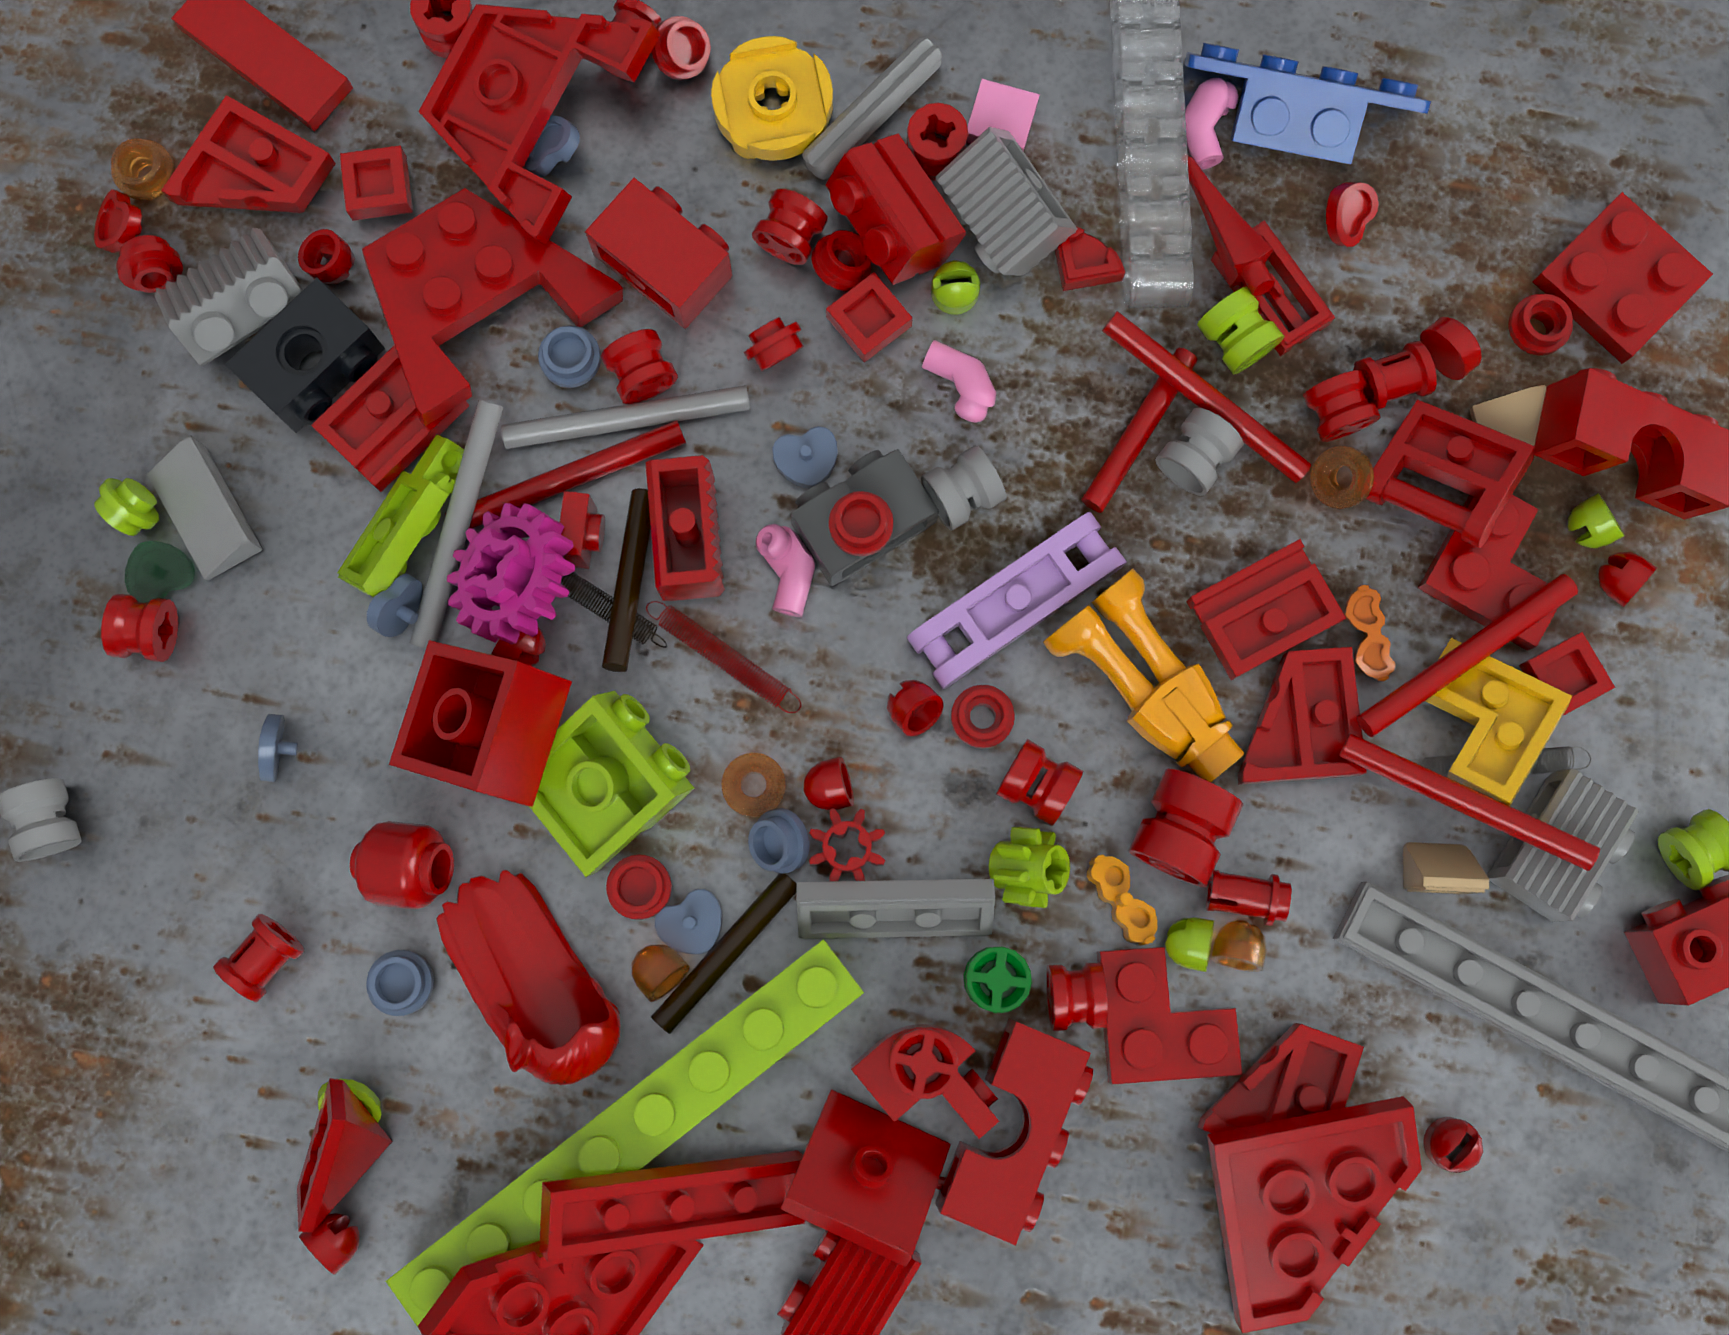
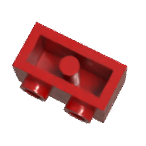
M1729 875L1712 880L1709 885L1700 889L1703 897L1685 905L1682 904L1680 899H1674L1645 910L1641 913L1645 923L1624 932L1659 1004L1689 1006L1729 988Z

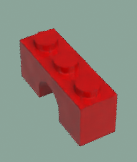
M1598 368L1582 369L1572 376L1547 386L1534 444L1535 456L1581 476H1587L1628 462L1631 451L1639 471L1635 499L1684 520L1729 507V430L1719 426L1716 419L1685 411L1668 403L1667 398L1661 394L1638 390L1618 381L1613 373Z
M1008 1018L985 1080L995 1087L1012 1093L1017 1098L1023 1117L1020 1132L1011 1144L995 1151L981 1150L959 1141L945 1176L944 1184L935 1202L940 1214L1015 1246L1022 1230L1027 1232L1033 1230L1044 1202V1194L1037 1191L1047 1166L1053 1169L1058 1166L1068 1142L1069 1131L1062 1128L1071 1103L1079 1106L1083 1102L1092 1081L1093 1068L1086 1066L1091 1054L1090 1052Z

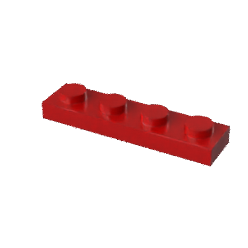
M798 1150L542 1182L539 1251L549 1262L805 1224V1220L781 1210L803 1154Z

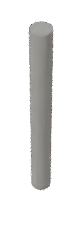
M744 385L501 425V432L505 448L512 449L666 424L676 420L684 421L751 409L747 386Z
M478 400L418 611V619L415 622L410 644L426 648L429 640L437 642L453 584L446 582L447 575L457 571L459 561L453 557V553L455 550H463L466 541L465 532L470 527L501 418L502 406Z

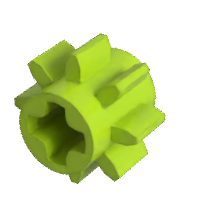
M1011 827V841L998 842L990 854V879H994L995 887L1005 889L1002 898L1004 903L1046 908L1048 906V894H1059L1067 885L1070 874L1069 856L1062 846L1054 845L1056 839L1054 832L1040 831L1039 828Z

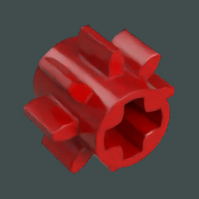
M833 808L830 810V820L833 826L826 833L819 829H810L809 835L814 840L823 843V852L813 855L809 859L810 865L818 866L827 862L833 868L829 876V882L839 881L842 873H853L855 881H865L861 868L867 862L876 866H883L885 863V859L881 855L871 852L872 843L881 840L885 836L884 829H876L868 833L862 826L865 819V810L861 808L855 814L853 822L841 821L839 813ZM848 830L854 831L859 834L858 846L866 850V853L862 859L851 857L846 865L836 862L837 851L832 846H829V843L833 837L843 839L847 835Z

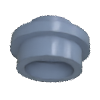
M562 326L548 333L539 347L538 360L543 373L551 382L561 387L573 388L586 384L596 375L601 364V351L596 339L587 330L577 326Z
M777 808L765 812L749 832V850L753 859L761 868L777 873H789L799 869L806 862L810 848L808 832L801 819L792 811Z
M409 950L390 951L379 957L371 966L366 981L367 993L373 1005L381 1012L391 1016L409 1015L421 1009L429 1000L434 987V976L428 962L421 955Z

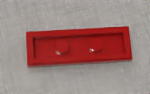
M187 0L171 18L178 29L313 132L319 128L353 89L346 76L245 0Z

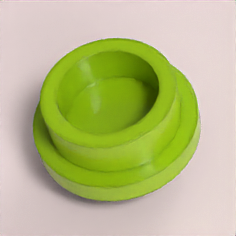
M107 478L99 486L100 497L94 502L95 509L108 524L118 531L130 536H136L142 529H152L159 521V514L154 507L157 504L156 498L139 482L130 478H125L123 481Z

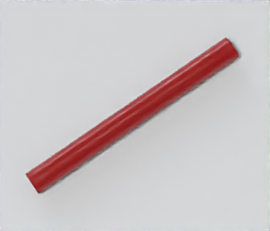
M1116 311L1103 327V333L1199 408L1219 415L1230 423L1242 437L1243 443L1294 483H1298L1309 471L1312 465L1309 461L1121 313Z
M673 421L478 499L469 528L473 529L483 525V514L487 511L501 517V511L506 503L521 509L524 503L533 505L564 491L686 444L678 421Z
M1560 574L1358 715L1357 722L1369 737L1373 738L1578 594L1577 585L1568 575Z
M1350 733L1341 749L1339 757L1586 871H1590L1598 859L1600 847Z

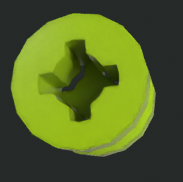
M1711 809L1702 810L1693 815L1689 826L1686 828H1670L1658 837V848L1663 860L1674 876L1685 886L1693 890H1700L1712 882L1714 873L1720 870L1729 872V821Z

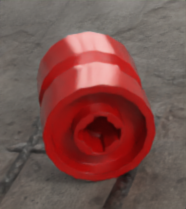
M1168 768L1165 770L1151 800L1157 814L1155 818L1142 819L1128 852L1142 862L1170 876L1196 886L1206 887L1221 856L1214 843L1216 839L1230 836L1244 804L1232 793L1205 779L1177 769Z

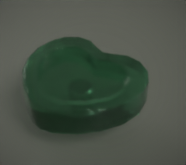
M145 541L138 544L129 556L125 568L124 582L127 592L131 596L136 597L140 603H148L154 598L164 599L171 590L184 589L189 586L195 577V568L192 560L178 548L159 541Z

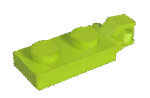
M439 435L434 437L412 473L402 471L338 570L339 579L359 591L375 597L379 592L387 590L396 578L406 573L407 560L421 538L432 532L439 522L441 507L454 488L464 453L463 448L448 438Z

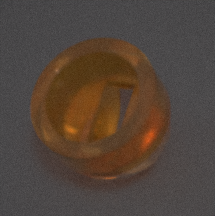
M1239 919L1231 921L1220 928L1214 941L1211 960L1216 964L1235 970L1247 972L1263 971L1267 952L1265 936L1260 928Z
M649 945L638 951L634 957L631 976L644 996L650 1002H654L672 991L685 978L690 966L677 951L669 946Z

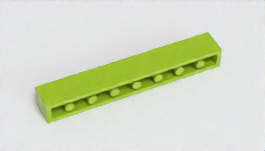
M823 939L385 1282L418 1327L419 1323L462 1266L540 1241L542 1182L640 1170L864 994L863 989L825 939Z

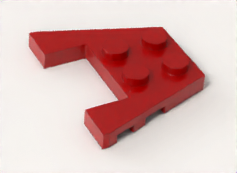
M476 4L418 112L461 160L485 183L488 190L512 213L524 230L535 240L546 246L572 196L563 188L524 169L523 167L582 59H586L635 83L661 33L653 23L645 19L631 18L630 23L607 21L602 15L581 14L579 18L551 16L547 10Z
M466 188L362 248L364 261L396 348L402 371L413 397L419 420L424 426L432 423L472 397L469 382L439 347L446 341L537 285H542L577 327H583L623 301V288L617 281L550 240L546 246L541 244L524 230L518 220Z

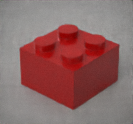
M429 640L389 765L479 793L533 807L572 681L519 661Z

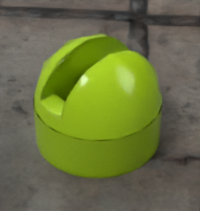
M952 260L944 263L937 269L932 278L931 297L934 304L941 311L947 314L958 315L969 311L976 304L980 292V279L973 267L964 261ZM967 278L970 281L941 286V280Z
M1599 493L1581 502L1572 510L1568 517V531H1574L1584 526L1589 530L1575 540L1577 544L1583 547L1600 548L1625 536Z
M1191 917L1182 918L1174 922L1167 933L1165 942L1168 956L1176 964L1186 969L1207 972L1214 920Z

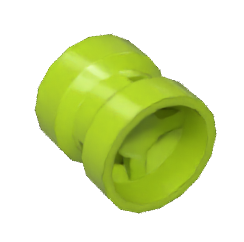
M1248 287L1240 288L1221 300L1197 323L1198 328L1207 340L1217 341L1223 349L1222 360L1232 374H1238L1249 368L1273 350L1285 337L1273 321L1264 320L1259 314V301L1252 295Z

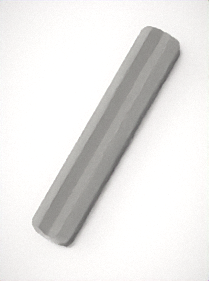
M926 37L917 38L804 150L802 155L804 158L803 163L807 169L820 180L828 179L843 155L851 148L862 145L941 66L942 53L939 48Z

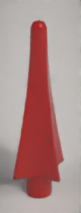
M1185 156L1181 160V167L1203 211L1218 250L1229 287L1233 288L1244 281L1253 296H1260L1268 292L1274 286L1275 281L1266 267V261L1274 251V248L1228 203L1207 178L1194 158Z

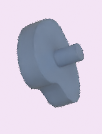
M551 116L525 163L526 169L539 177H545L558 162H568L580 141V133L577 127L561 116Z
M821 426L811 428L802 436L789 434L781 436L775 441L772 448L773 460L778 471L788 481L807 489L825 482L830 477L838 457L837 441L833 433Z
M403 574L396 578L387 590L379 592L370 602L367 610L368 626L385 637H394L403 633L409 624H414L418 619L416 612L422 599V582L409 574Z
M268 714L263 723L258 746V768L261 781L276 782L280 754L297 755L298 743L282 741L285 722L284 715Z
M695 889L688 893L680 905L664 907L656 915L654 926L658 937L674 950L687 954H704L714 947L720 936L722 909L719 900L712 892L705 889Z

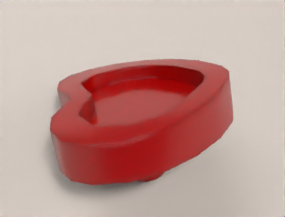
M1346 182L1338 185L1330 192L1326 208V225L1331 241L1337 246L1354 247L1363 237L1366 224L1375 217L1379 205L1378 196L1374 188L1369 184Z
M113 189L105 196L95 223L94 240L96 247L111 253L120 252L125 242L140 235L142 231L141 210L139 207L131 204L130 197L127 194Z

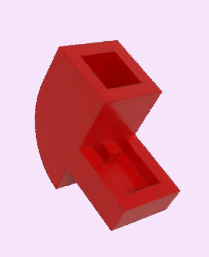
M915 1024L901 1027L884 1036L851 1064V1070L895 1122L920 1100L905 1094L895 1084L889 1069V1052L894 1041L904 1031L914 1027H930L941 1032L953 1044L958 1056V1066L976 1050L960 1036L943 1027ZM973 1068L963 1077L958 1072L953 1084L942 1095L980 1139L1000 1122L989 1109L998 1098Z

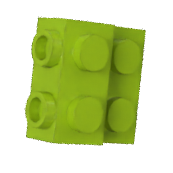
M615 690L593 695L557 729L534 805L530 807L585 877L597 873L641 832L652 828L695 789L685 777L690 772V765L683 754L668 743L660 746L645 728L650 722V717L642 704L628 694L619 696Z

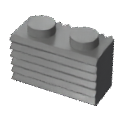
M989 127L936 176V181L945 192L942 196L960 224H968L970 226V230L979 241L975 245L976 253L982 262L995 273L1001 272L1003 275L1023 276L1029 273L1031 268L1037 266L1042 259L1048 257L1050 252L1057 249L1059 244L1065 242L1069 236L1077 231V227L1009 131Z
M252 228L250 236L241 234L240 242L231 241L229 249L220 248L219 256L209 254L208 262L199 261L197 269L188 268L187 276L177 275L176 283L167 281L166 289L156 288L155 298L169 329L197 363L203 367L264 328L303 290L288 265L263 231L258 228Z
M1570 768L1551 773L1545 779V784L1539 789L1538 795L1533 799L1532 805L1526 810V814L1600 847L1596 863L1590 871H1586L1512 836L1507 841L1506 847L1500 852V857L1494 862L1493 868L1488 872L1487 877L1489 881L1552 922L1573 921L1576 916L1582 918L1594 908L1601 897L1603 887L1596 882L1608 862L1611 864L1618 862L1632 846L1635 832L1630 830L1629 827L1639 811L1636 807L1628 805L1625 800L1617 798L1614 793L1606 791L1603 786L1594 783L1591 778L1583 776L1578 770Z

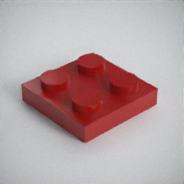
M1621 192L1532 282L1545 294L1554 295L1564 300L1571 309L1573 320L1623 364L1645 345L1713 273L1629 197Z

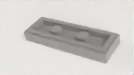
M994 879L797 882L798 937L802 939L987 936L992 934L995 906Z

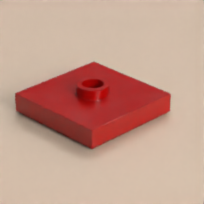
M831 1089L783 1201L781 1210L906 1267L916 1248L951 1144L898 1119L894 1122L889 1115Z

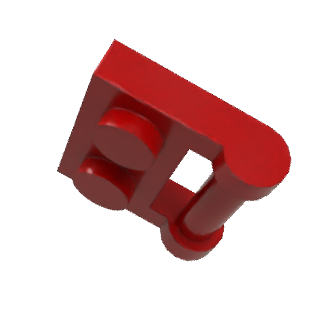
M1417 399L1369 474L1362 491V497L1377 505L1389 502L1461 533V541L1481 548L1490 536L1501 511L1534 460L1535 446ZM1403 468H1407L1474 496L1479 501L1475 508L1471 510L1397 479Z

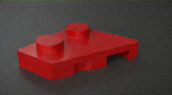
M226 95L161 191L171 202L183 206L303 213L336 163L328 152Z

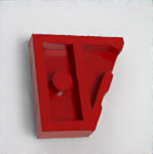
M1352 647L1288 651L1282 656L1238 772V785L1350 777L1367 773V769L1339 757L1341 749L1350 733L1363 739L1362 729L1357 722L1360 710Z
M1294 1023L1200 1117L1197 1127L1210 1133H1216L1344 1108L1364 1047L1309 1026Z

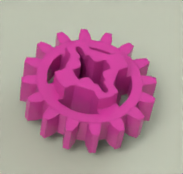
M510 503L504 504L501 517L489 511L484 513V528L480 532L468 528L465 532L470 542L466 550H455L453 553V557L461 562L459 570L447 575L446 582L458 587V590L448 599L449 606L460 610L456 618L458 624L471 629V633L494 643L500 639L509 644H516L520 631L532 637L537 635V619L541 615L551 620L556 617L555 609L551 605L554 598L568 597L570 591L561 585L562 576L569 575L575 571V564L563 559V556L574 546L571 540L561 535L564 529L563 524L524 503L521 509ZM525 537H530V538L527 539L526 541L523 540V539H521V538H525ZM495 605L500 607L498 610H492L491 608Z

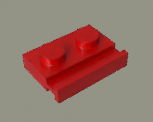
M393 346L311 426L374 487L382 492L430 445L436 435L444 432L470 405L465 401L432 423L424 426L419 420L396 348Z
M1301 539L1200 591L1186 601L1189 608L1194 610L1200 620L1202 631L1231 681L1346 619L1315 563L1311 564L1303 550L1305 546Z

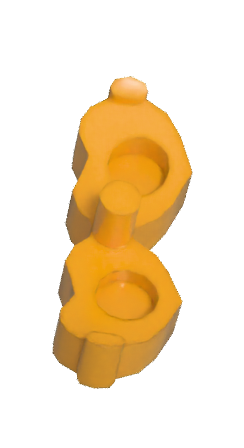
M1102 854L1092 858L1089 861L1090 866L1087 870V878L1096 885L1098 898L1112 905V920L1123 929L1125 940L1129 943H1138L1140 946L1153 943L1155 940L1154 935L1157 931L1155 908L1144 901L1133 899V896L1128 892L1130 888L1129 867L1113 856Z

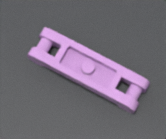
M1087 512L923 623L907 636V640L918 654L924 651L936 668L932 675L943 690L963 678L975 667L1090 588L1113 575L1127 563L1116 547L1109 549L1098 534L1101 526L1091 512ZM1075 547L1079 548L1089 562L1087 566L1079 571L1076 570L1065 554ZM956 627H959L971 645L956 655L944 636Z

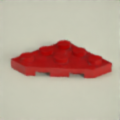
M1404 1096L1207 1134L1234 1317L1242 1334L1308 1321L1324 1300L1320 1293L1339 1266L1343 1263L1349 1267L1381 1225L1377 1216L1398 1188L1406 1192L1421 1172L1422 1166L1414 1106Z
M698 1239L547 1262L539 1251L540 1241L462 1266L419 1323L418 1328L422 1335H639L704 1244Z

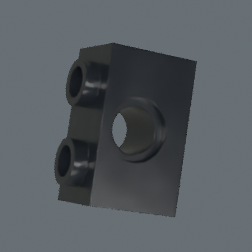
M316 278L231 357L225 365L284 423L297 433L304 425L313 424L332 405V399L344 387L362 377L377 362L378 355L385 348L370 328ZM314 351H322L320 361L313 368L300 370L301 361L307 354Z

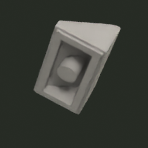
M193 436L180 441L147 474L205 580H211L263 550L206 446Z

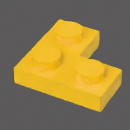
M1451 638L1439 659L1462 643ZM1491 656L1487 657L1426 700V702L1475 726L1451 766L1447 778L1510 806L1569 706L1572 696Z

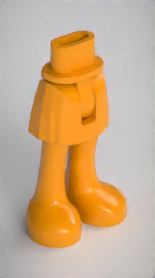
M1132 568L1091 603L1105 619L1113 622L1126 635L1141 654L1159 683L1154 686L1137 669L1115 643L1104 623L1090 605H1087L1047 637L1043 644L1056 657L1078 653L1094 662L1107 675L1132 710L1127 722L1153 746L1176 760L1175 763L1179 767H1184L1188 764L1198 777L1212 782L1244 755V752L1228 734L1233 724L1230 720L1222 722L1226 719L1225 714L1201 666L1197 663L1186 667L1152 625L1146 615L1142 602V596L1145 591L1144 580Z

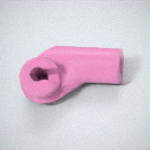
M1211 78L1198 86L1180 120L1190 156L1194 158L1202 170L1211 168L1223 160L1224 157L1214 127L1221 116L1227 115L1229 109H1235L1238 103L1239 96L1236 87L1231 82H1225L1221 78Z
M933 340L925 356L922 368L954 382L960 394L959 400L955 404V411L958 416L974 423L983 421L987 416L988 407H993L996 400V391L985 366L978 359Z
M769 524L759 531L756 537L757 551L764 556L780 578L772 609L788 616L802 617L815 571V560L799 536L791 528Z

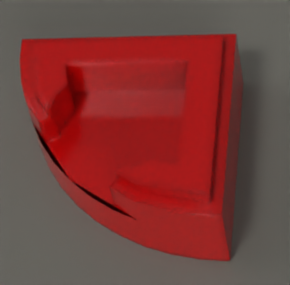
M1077 227V231L1055 249L1063 291L1123 281L1125 270L1116 251L1111 247L1108 248L1097 238L1084 233V229Z

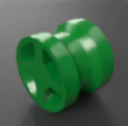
M986 947L976 952L967 962L963 973L964 989L970 1000L978 1007L993 1013L1010 1012L1019 1007L1028 997L1032 985L1031 970L1026 960L1015 950L1006 947Z

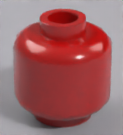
M388 821L375 824L365 833L361 842L354 847L350 857V872L356 880L357 888L366 901L377 906L420 909L429 906L440 894H443L448 889L454 872V857L450 846L445 843L440 832L433 827L425 824Z

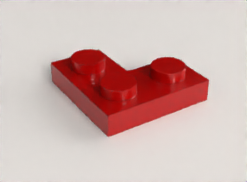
M1469 495L1464 507L1473 510L1479 499ZM1511 495L1498 516L1490 536L1481 548L1461 541V533L1450 529L1418 589L1486 627L1548 584L1510 562L1539 509ZM1557 609L1511 640V642L1527 651L1537 647Z
M1165 947L1096 952L1097 962H1101L1107 988L1108 1021L1106 1028H1103L1108 1083L1125 1084L1243 1075L1236 1008L1171 1012Z

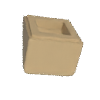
M1546 386L1530 387L1473 405L1469 408L1472 421L1534 445Z
M1409 842L1403 847V889H1407V892L1474 894L1485 893V890L1489 889V878L1471 850L1464 845Z

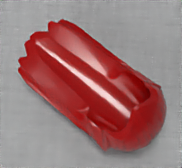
M503 870L500 873L499 883L484 876L471 878L469 883H462L458 888L457 903L447 901L442 904L444 913L436 918L441 940L473 1001L477 1004L489 1027L505 1047L511 1071L517 1072L524 1069L536 1079L554 1085L573 1084L599 1071L613 1055L619 1043L621 1030L620 1012L616 1005L606 998L599 982L595 978H591L578 959L536 887L522 873L513 875L508 870Z

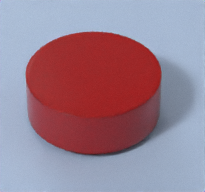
M1440 317L1420 334V342L1430 352L1435 368L1452 380L1463 379L1481 363V348L1477 339L1464 324L1456 319Z

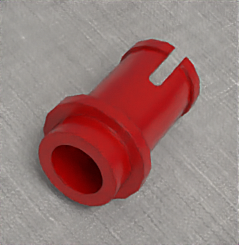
M1219 870L1213 871L1210 877L1212 883H1208L1206 911L1213 912L1216 910L1263 918L1264 925L1272 926L1274 920L1286 922L1291 904V883L1280 882L1279 875L1271 874L1269 880L1222 873Z

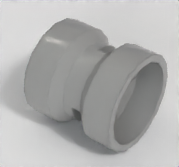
M1194 408L1181 425L1182 435L1179 437V441L1168 442L1155 460L1162 473L1180 488L1198 496H1205L1218 479L1216 468L1221 463L1231 462L1244 444L1237 430L1222 417L1203 408Z
M976 445L959 454L957 463L952 465L950 469L936 467L921 476L922 486L939 510V518L951 531L968 522L971 510H976L980 507L991 509L1007 498L1005 488L995 467L984 451Z
M52 778L33 781L0 793L1 818L10 822L12 829H16L8 840L14 861L23 862L45 858L67 851L82 842L76 821L63 817L66 814L64 807L69 801L63 779Z

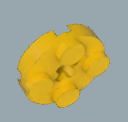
M766 36L744 42L729 54L730 61L723 66L720 74L717 71L712 82V105L718 128L722 135L732 144L734 151L743 158L777 161L798 156L826 129L832 116L833 88L830 74L818 56L813 53V57H811L806 51L797 48V42L788 38ZM776 88L779 96H789L788 102L782 103L781 108L776 110H768L767 107L760 106L756 101H761L765 98V89Z

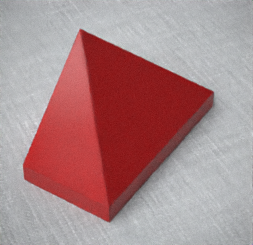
M329 1078L298 1182V1232L312 1233L393 1142L344 1080Z

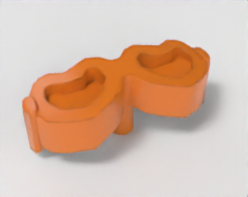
M1360 585L1349 596L1344 610V615L1350 624L1357 630L1364 632L1365 636L1357 646L1354 662L1366 676L1373 677L1377 681H1385L1389 679V675L1396 666L1390 657L1391 642L1386 636L1381 634V628L1385 624V616L1379 608L1381 596L1376 590L1371 589L1369 585Z

